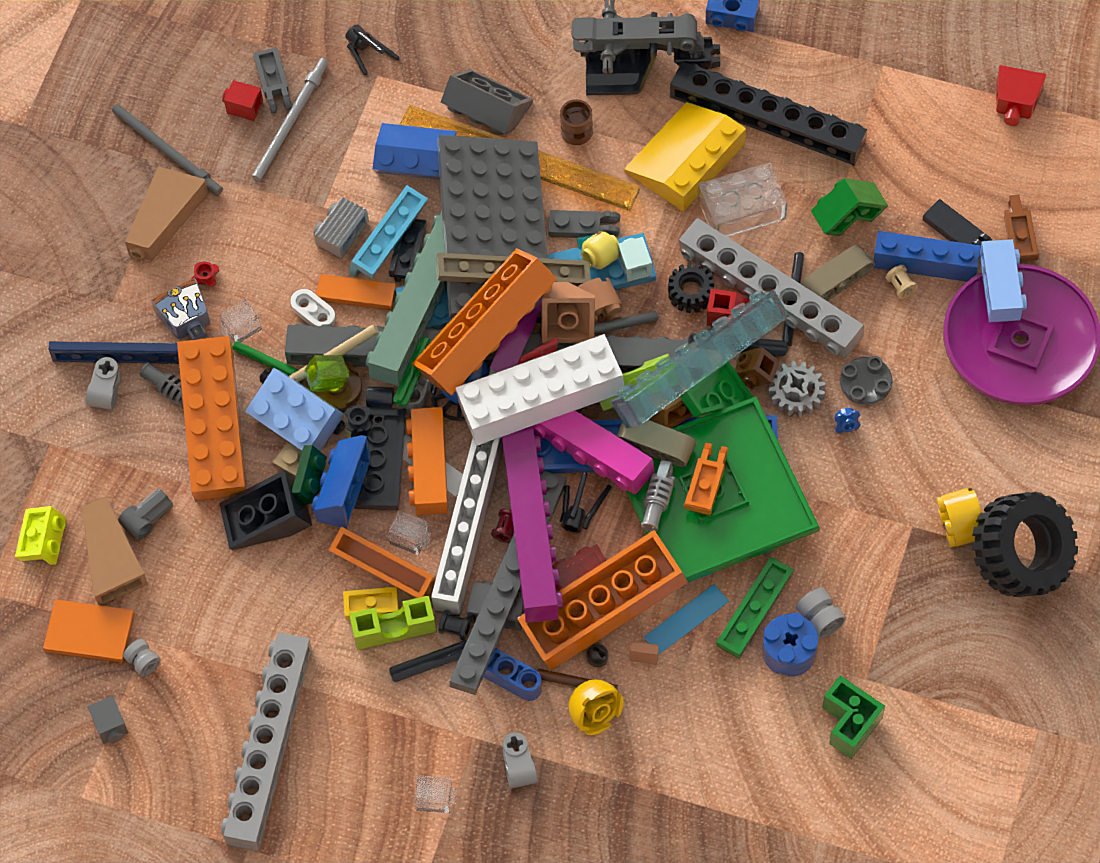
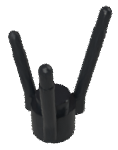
M354 25L346 32L345 38L349 42L347 48L352 52L363 75H367V70L357 49L364 50L370 45L380 54L385 52L395 60H399L397 54L375 39L369 32H366L360 25Z
M587 472L582 473L574 504L570 508V486L566 485L560 518L561 527L573 533H580L582 528L588 529L590 520L612 488L611 485L606 486L587 516L584 515L585 510L579 507L588 475Z

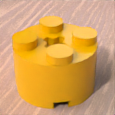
M972 487L936 498L939 508L938 514L942 525L945 524L946 537L950 548L975 542V536H972L973 529L978 526L979 523L976 520L982 511Z

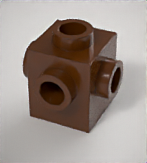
M763 347L741 352L737 358L735 371L746 386L754 388L772 383L780 361Z

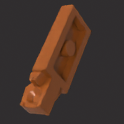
M1020 194L1010 195V200L1008 201L1009 210L1004 212L1008 240L1013 239L1014 249L1019 250L1020 262L1038 260L1039 252L1031 211H1028V208H1022Z

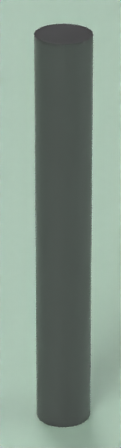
M656 311L597 323L594 326V335L658 321V314Z

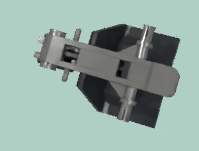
M604 0L603 18L583 17L575 18L572 21L571 35L573 38V48L576 52H580L581 57H585L586 95H627L640 93L657 56V50L666 51L669 56L674 53V63L678 66L684 61L689 64H697L706 70L708 68L720 67V57L712 56L720 54V44H713L712 37H703L700 31L697 32V20L694 15L689 13L673 17L672 13H668V17H658V13L651 12L641 17L622 18L617 15V11L614 9L615 0H610V5L609 0Z

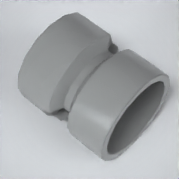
M819 587L809 592L796 605L798 612L813 624L819 639L831 635L846 621V616L838 606L832 605L833 599L824 587Z

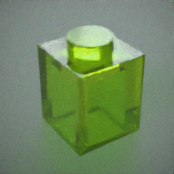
M314 355L304 369L311 391H339L349 378L348 367L345 365L342 355Z

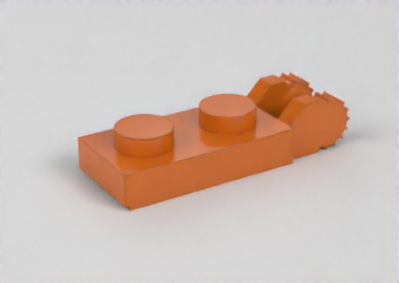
M705 443L701 458H698L684 506L686 510L711 515L724 473L728 447L722 446L717 462L709 460L712 454V444Z

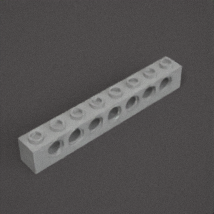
M699 218L692 223L679 239L680 252L685 259L689 261L694 260L701 264L702 268L706 267L708 274L710 272L714 273L728 287H735L742 291V294L748 300H755L762 304L768 313L772 315L777 314L782 317L788 326L792 328L797 327L802 330L811 341H818L825 345L831 354L835 356L840 355L846 359L864 337V325ZM705 248L713 249L709 252L702 251ZM725 261H732V262H733V263L730 264V265H724V264H723ZM746 274L754 275L752 278L743 277ZM768 287L775 289L771 292L764 291V289ZM787 301H794V302H796V303L793 304V305H786V304H784V303L787 302ZM809 314L816 315L813 319H808L805 316ZM829 328L837 329V331L833 333L827 332L826 330Z
M278 632L276 641H271L268 655L271 659L269 666H265L263 669V689L258 691L256 695L255 706L258 707L256 716H251L248 727V731L251 732L249 741H245L243 744L242 767L238 766L235 774L237 787L235 793H230L228 800L229 817L224 818L221 826V834L224 836L227 845L256 851L260 849L312 650L309 638ZM285 661L292 662L288 668L279 667ZM278 686L286 687L281 693L273 692L274 688ZM271 711L279 712L275 718L266 717ZM265 736L272 737L269 743L262 744L259 742ZM262 761L266 763L261 769L252 768L256 762ZM251 787L259 788L258 792L254 795L246 794V791ZM243 813L252 814V817L247 821L239 820Z

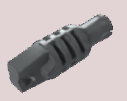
M147 362L141 368L140 376L154 384L158 393L183 409L181 380L172 373L165 374L150 362Z

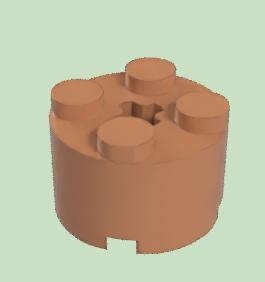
M605 277L604 282H602L601 278H595L578 286L595 295V324L621 318L619 313L623 310V304L609 278Z

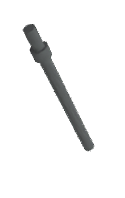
M119 104L114 105L112 108L114 114L190 175L205 179L207 188L216 196L222 193L223 187L211 179V175L207 171L196 167Z

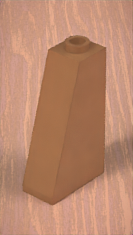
M158 166L125 240L128 254L139 260L147 259L152 261L208 194L206 180Z
M107 497L89 501L87 505L82 507L92 590L97 604L103 606L148 585Z

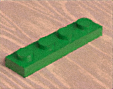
M770 557L716 641V646L740 659L792 577L794 569Z

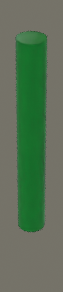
M236 341L233 345L234 351L271 369L275 368L288 376L298 371V369L239 341Z

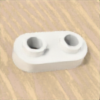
M300 289L292 295L291 307L293 312L310 326H321L323 324L334 326L336 317L333 308L312 291ZM303 303L308 304L306 307H301L300 305ZM321 318H326V319H327V320L324 321V322H320V321H319Z

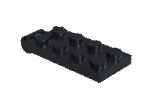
M367 386L366 407L371 410L369 421L372 426L368 431L357 429L351 432V438L361 435L367 437L371 457L354 509L399 510L406 409L393 408L394 387Z

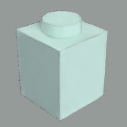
M643 237L637 239L629 238L622 243H618L619 260L627 282L652 275V261Z

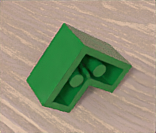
M844 178L839 180L827 195L817 201V205L811 212L824 234L841 236L856 220L872 222L888 207V204L874 182Z
M841 675L824 695L822 708L840 719L831 731L829 744L852 759L883 719L885 711L884 704Z

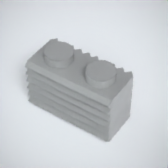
M341 197L338 203L334 202L330 206L327 218L324 222L320 221L313 232L316 245L339 258H343L349 247L352 246V243H354L355 239H357L360 232L369 222L368 212L365 208Z

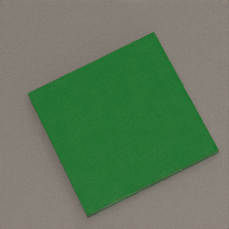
M756 396L672 428L692 437L696 441V445L686 467L672 465V476L676 479L668 508L661 514L656 533L683 572L688 583L820 531L812 510ZM705 443L712 444V454L709 460L717 462L722 446L728 447L725 469L711 515L686 510L684 506L698 458H701ZM651 457L653 458L654 474H657L661 460ZM651 477L636 494L626 490L640 524L643 522L647 509L644 501ZM644 530L645 535L650 533Z

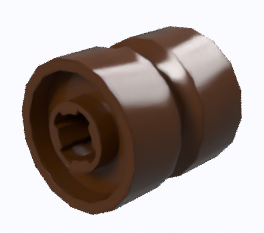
M580 99L567 101L560 110L561 136L568 144H585L593 135L592 109L587 102Z

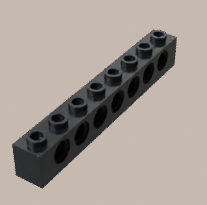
M682 61L670 83V98L725 114L737 123L854 166L866 143L867 129L858 123H850L839 119L836 115L825 114L811 106L798 104L787 97L776 96L765 89H757L741 80L727 78L719 72L708 71L694 63L689 64Z

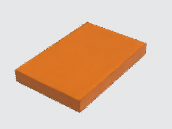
M55 599L43 650L48 653L123 663V654L127 649L135 615L134 610Z

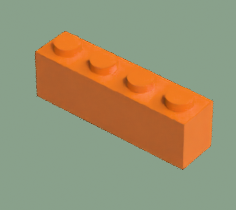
M443 408L411 409V419H406L407 435L412 434V442L407 443L408 458H413V466H408L409 482H414V490H409L410 506H415L416 515L448 513Z
M344 527L340 528L329 551L416 598L429 596L430 599L436 576Z

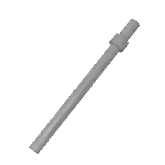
M320 58L313 72H309L304 80L305 85L255 169L252 175L254 180L261 181L312 91L317 89L321 83V76L329 64L326 59Z

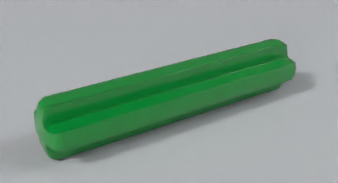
M428 337L420 338L393 398V402L400 407L408 405L421 376V373L412 363L433 341Z

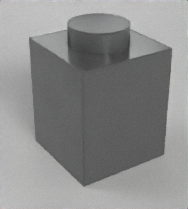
M113 696L87 706L103 744L117 742L125 734H128Z

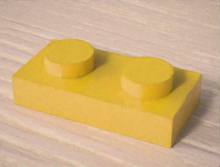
M397 587L343 591L345 620H350L349 613L375 607L376 611L381 614L399 610Z

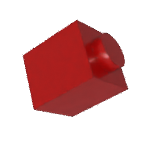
M233 80L230 88L225 89L222 101L225 103L227 114L255 121L263 103L261 88Z

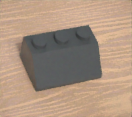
M467 69L450 75L440 103L448 106L447 109L451 112L463 113L469 116V120L474 123H484L490 126V130L497 134H505L515 130L534 99L472 69Z

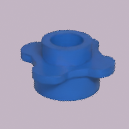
M852 408L839 410L834 418L837 422L835 431L843 433L844 431L850 432L858 429L861 426L858 421L860 412Z

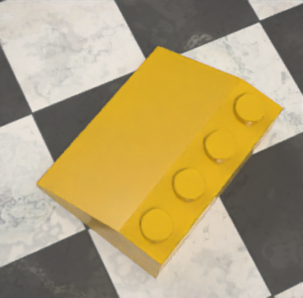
M686 102L625 167L624 172L684 212L745 145L746 128L725 114Z

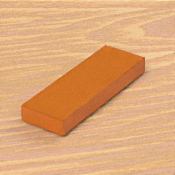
M320 274L316 295L325 302L392 310L396 284Z

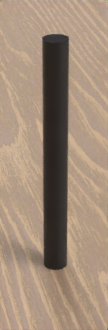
M801 252L794 253L791 278L798 283H801L804 254ZM787 301V305L796 303L794 301ZM784 322L782 340L786 341L788 346H792L794 328Z

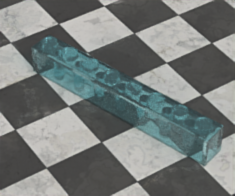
M759 290L749 296L751 301L746 304L741 303L732 308L730 316L727 318L723 316L712 323V329L709 331L706 329L693 337L694 342L691 344L685 343L675 349L674 352L676 354L671 358L666 357L657 362L655 370L652 372L648 370L640 374L636 378L637 383L632 386L628 384L618 390V396L611 400V403L625 427L640 426L790 317L775 290L767 292Z

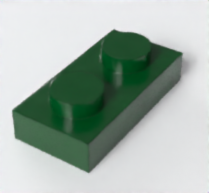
M304 445L291 492L306 505L312 504L314 497L318 494L327 456L313 445Z

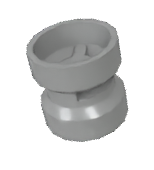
M138 639L133 642L123 654L124 659L129 664L135 666V671L140 677L151 674L161 662V658L156 652L149 650V645L144 639Z

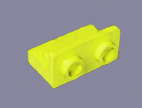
M52 506L26 509L15 557L20 561L43 559L50 565H56L66 525V516Z

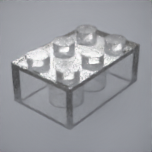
M770 162L698 183V201L708 225L727 237L782 221L787 217L788 203Z

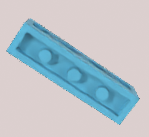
M406 185L351 261L349 274L356 277L360 271L372 279L423 209L428 198Z

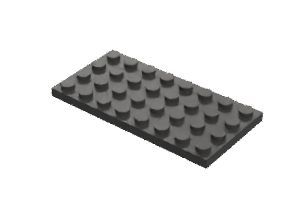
M439 135L437 148L445 253L510 256L517 248L537 258H547L538 143L536 141ZM447 281L449 318H454L485 283ZM541 310L535 323H541Z

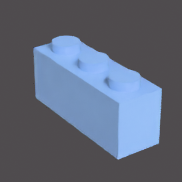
M1013 239L982 241L979 255L989 322L1021 320L1022 311L1026 310L1027 302L1026 295H1021L1020 287H1023V274L1018 272L1017 265L1020 263L1019 250L1014 249Z

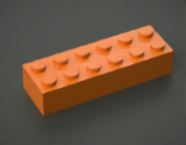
M516 248L414 360L412 365L433 385L452 395L456 392V387L464 385L469 375L481 367L482 361L489 353H493L499 347L500 341L507 334L515 330L518 321L534 309L538 299L552 289L553 283L557 278L537 257Z
M230 336L177 342L191 493L195 501L232 497L246 490L247 484L233 345Z
M653 530L560 590L563 608H558V619L526 623L525 613L517 619L545 664L552 671L688 582L655 530Z

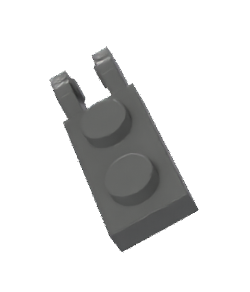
M277 47L253 53L264 96L268 100L271 113L277 112L273 96L279 94L283 96L282 100L286 110L291 109L288 84Z
M550 210L548 233L550 237L580 238L601 231L618 237L620 234L618 226L603 225L600 227V223L616 224L620 222L621 215L611 211L600 213L597 211Z

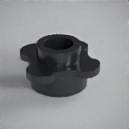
M354 406L345 411V415L348 418L345 426L348 431L353 432L357 429L368 431L372 425L369 421V416L371 415L370 408Z

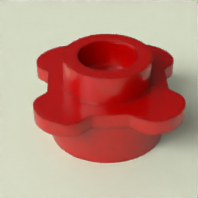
M206 261L198 262L194 266V276L191 279L195 278L198 285L205 284L208 287H213L216 284L215 277L219 272V267Z

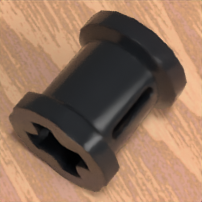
M445 610L440 619L438 631L441 634L446 632L459 636L460 640L464 641L469 634L472 618L468 616L466 618L450 614V611Z

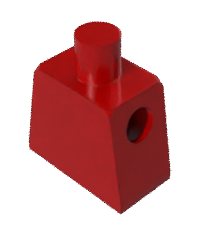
M999 65L996 80V112L1005 114L1004 122L1007 125L1016 126L1019 124L1020 117L1026 119L1032 117L1043 92L1046 74Z

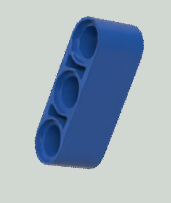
M495 649L483 677L524 700L533 701L537 699L542 692L539 672L499 649ZM504 668H509L513 671L509 675L499 673ZM527 681H533L536 683V685L532 688H526L523 686V684Z

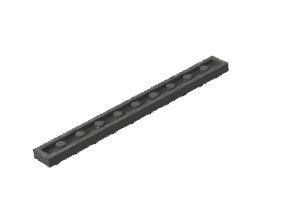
M544 471V473L540 474V480H546L547 495H543V502H549L550 517H546V524H549L567 484V477ZM514 535L449 681V687L476 695L518 598L521 582Z

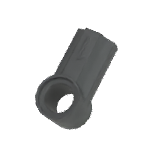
M157 488L139 505H132L125 509L119 516L118 522L136 540H142L151 532L153 524L174 506L168 496Z

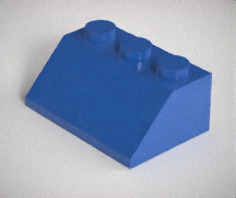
M382 123L375 144L372 169L380 174L440 180L437 148L438 136H456L457 132Z
M361 435L339 440L336 450H331L328 464H330L328 472L322 474L320 487L322 488L320 495H316L312 503V511L315 513L317 522L347 529L371 461L366 436Z

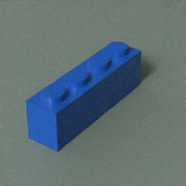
M878 231L873 260L875 263L874 268L891 270L899 265H905L907 268L906 273L967 282L976 276L980 245Z

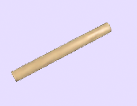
M375 324L369 326L289 377L296 382L302 381L378 334L377 326Z

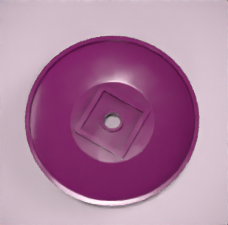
M1019 264L1017 265L1018 272L1023 274V287H1020L1021 295H1026L1027 308L1022 311L1021 320L989 322L981 272L967 281L956 292L945 314L943 325L944 346L955 371L969 386L979 393L1007 404L1025 406L1044 404L1062 398L1074 391L1091 373L1100 350V323L1095 309L1086 295L1074 283L1054 271L1039 266ZM1019 335L1024 336L1028 342L1018 344L1013 338Z

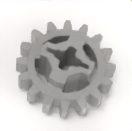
M792 361L789 368L782 364L781 372L776 370L774 379L769 384L768 395L772 396V405L779 404V412L787 409L788 416L790 417L793 412H797L798 416L802 417V412L805 410L808 414H812V406L819 408L820 400H824L825 382H821L822 374H814V366L807 369L806 362H802L801 366L798 367L795 361ZM785 381V385H783L782 389L780 390L779 387L781 383ZM814 388L813 395L809 397V393H811V390Z

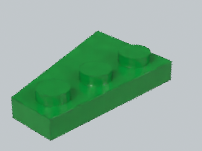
M724 357L687 388L680 397L692 415L698 417L752 398L753 395L744 382H742L728 359Z

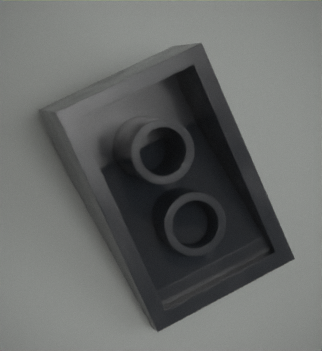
M283 470L219 503L229 549L236 550L290 537L312 526L308 505L291 493L295 481L294 475Z

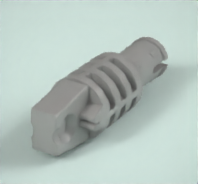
M661 460L657 474H652L644 501L647 509L641 524V528L645 531L652 532L655 530L657 532L661 514L668 508L676 479L672 476L673 466L670 461Z

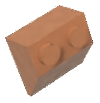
M554 282L552 289L547 294L541 296L542 343L556 336L559 339L558 343H581L594 338L595 295L569 282Z

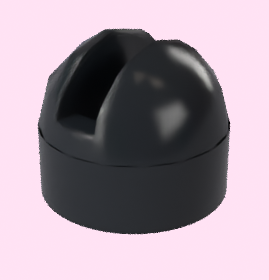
M593 644L589 647L587 661L591 666L602 667L608 662V650L604 645ZM594 650H597V651L600 652L602 655H604L603 658H602L600 655H598L596 652H594Z

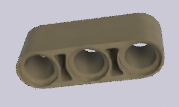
M856 244L809 274L802 281L801 285L824 300L829 301L869 274L874 268L875 263Z
M633 414L625 415L616 435L646 455L659 460L670 461L672 465L678 467H686L696 445V441L684 433Z

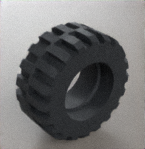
M1039 492L1001 496L996 498L994 502H990L984 508L985 512L980 513L976 520L979 524L974 527L972 536H975V542H972V551L975 550L976 554L974 558L975 565L980 566L981 571L979 573L984 580L989 579V586L994 590H999L1003 595L1026 597L1048 594L1049 591L1058 589L1062 582H1066L1070 577L1068 571L1074 569L1076 563L1074 556L1078 554V546L1075 545V539H1078L1077 531H1073L1072 525L1074 523L1070 516H1066V509L1061 504H1056L1057 501L1051 496H1045ZM1021 522L1029 527L1035 540V555L1028 568L1018 558L1014 544L1015 533Z

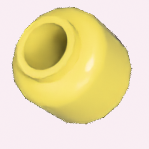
M600 231L583 242L581 257L584 261H589L590 268L601 270L618 259L619 242L615 236Z

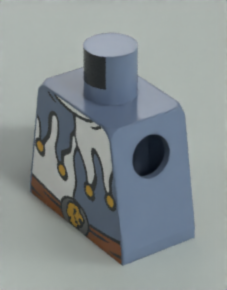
M195 278L151 299L154 312L176 338L182 339L190 335L192 340H198L207 337L204 327L210 324V319Z

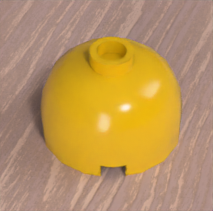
M598 679L588 680L577 686L571 694L568 703L569 716L579 730L584 731L585 734L590 736L600 734L612 726L607 722L614 716L617 718L620 716L624 706V699L610 683Z

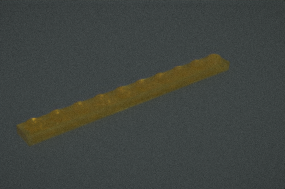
M410 104L399 124L456 131V136L506 139ZM538 150L541 180L631 211L640 192V186Z

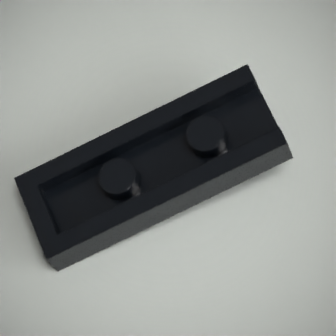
M941 199L923 214L922 220L949 241L980 245V249L982 241H992L991 237Z
M415 219L395 246L389 268V277H394L395 282H400L401 278L405 279L407 273L413 271L415 257L422 250L427 220Z

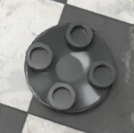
M878 356L860 357L852 360L843 366L840 377L841 389L846 397L855 403L863 405L875 404L883 400L889 394L893 383L890 369Z

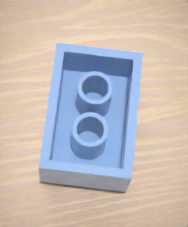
M275 368L272 369L245 411L300 450H303L304 445H313L319 451L322 450L345 415Z

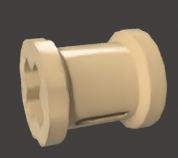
M905 265L894 267L885 277L897 290L896 295L899 299L911 296L918 289L917 283L912 282L906 273L907 268Z

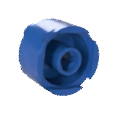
M796 612L784 614L773 619L765 628L762 651L766 665L777 674L782 673L791 677L799 676L812 667L818 647V634L813 624Z

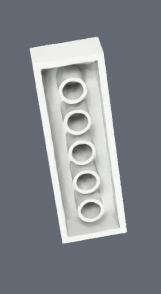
M605 334L455 388L459 405L476 446L625 392L623 374Z

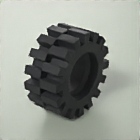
M687 263V268H684L682 264L679 266V271L674 269L672 275L669 276L668 297L669 300H672L674 307L678 304V310L680 311L686 308V313H691V309H694L695 313L700 312V307L703 310L707 308L710 290L714 289L715 283L712 273L708 274L706 267L700 270L701 264L696 263L695 268L692 267V263ZM686 282H696L701 286V290L696 294H687L682 291L681 287Z

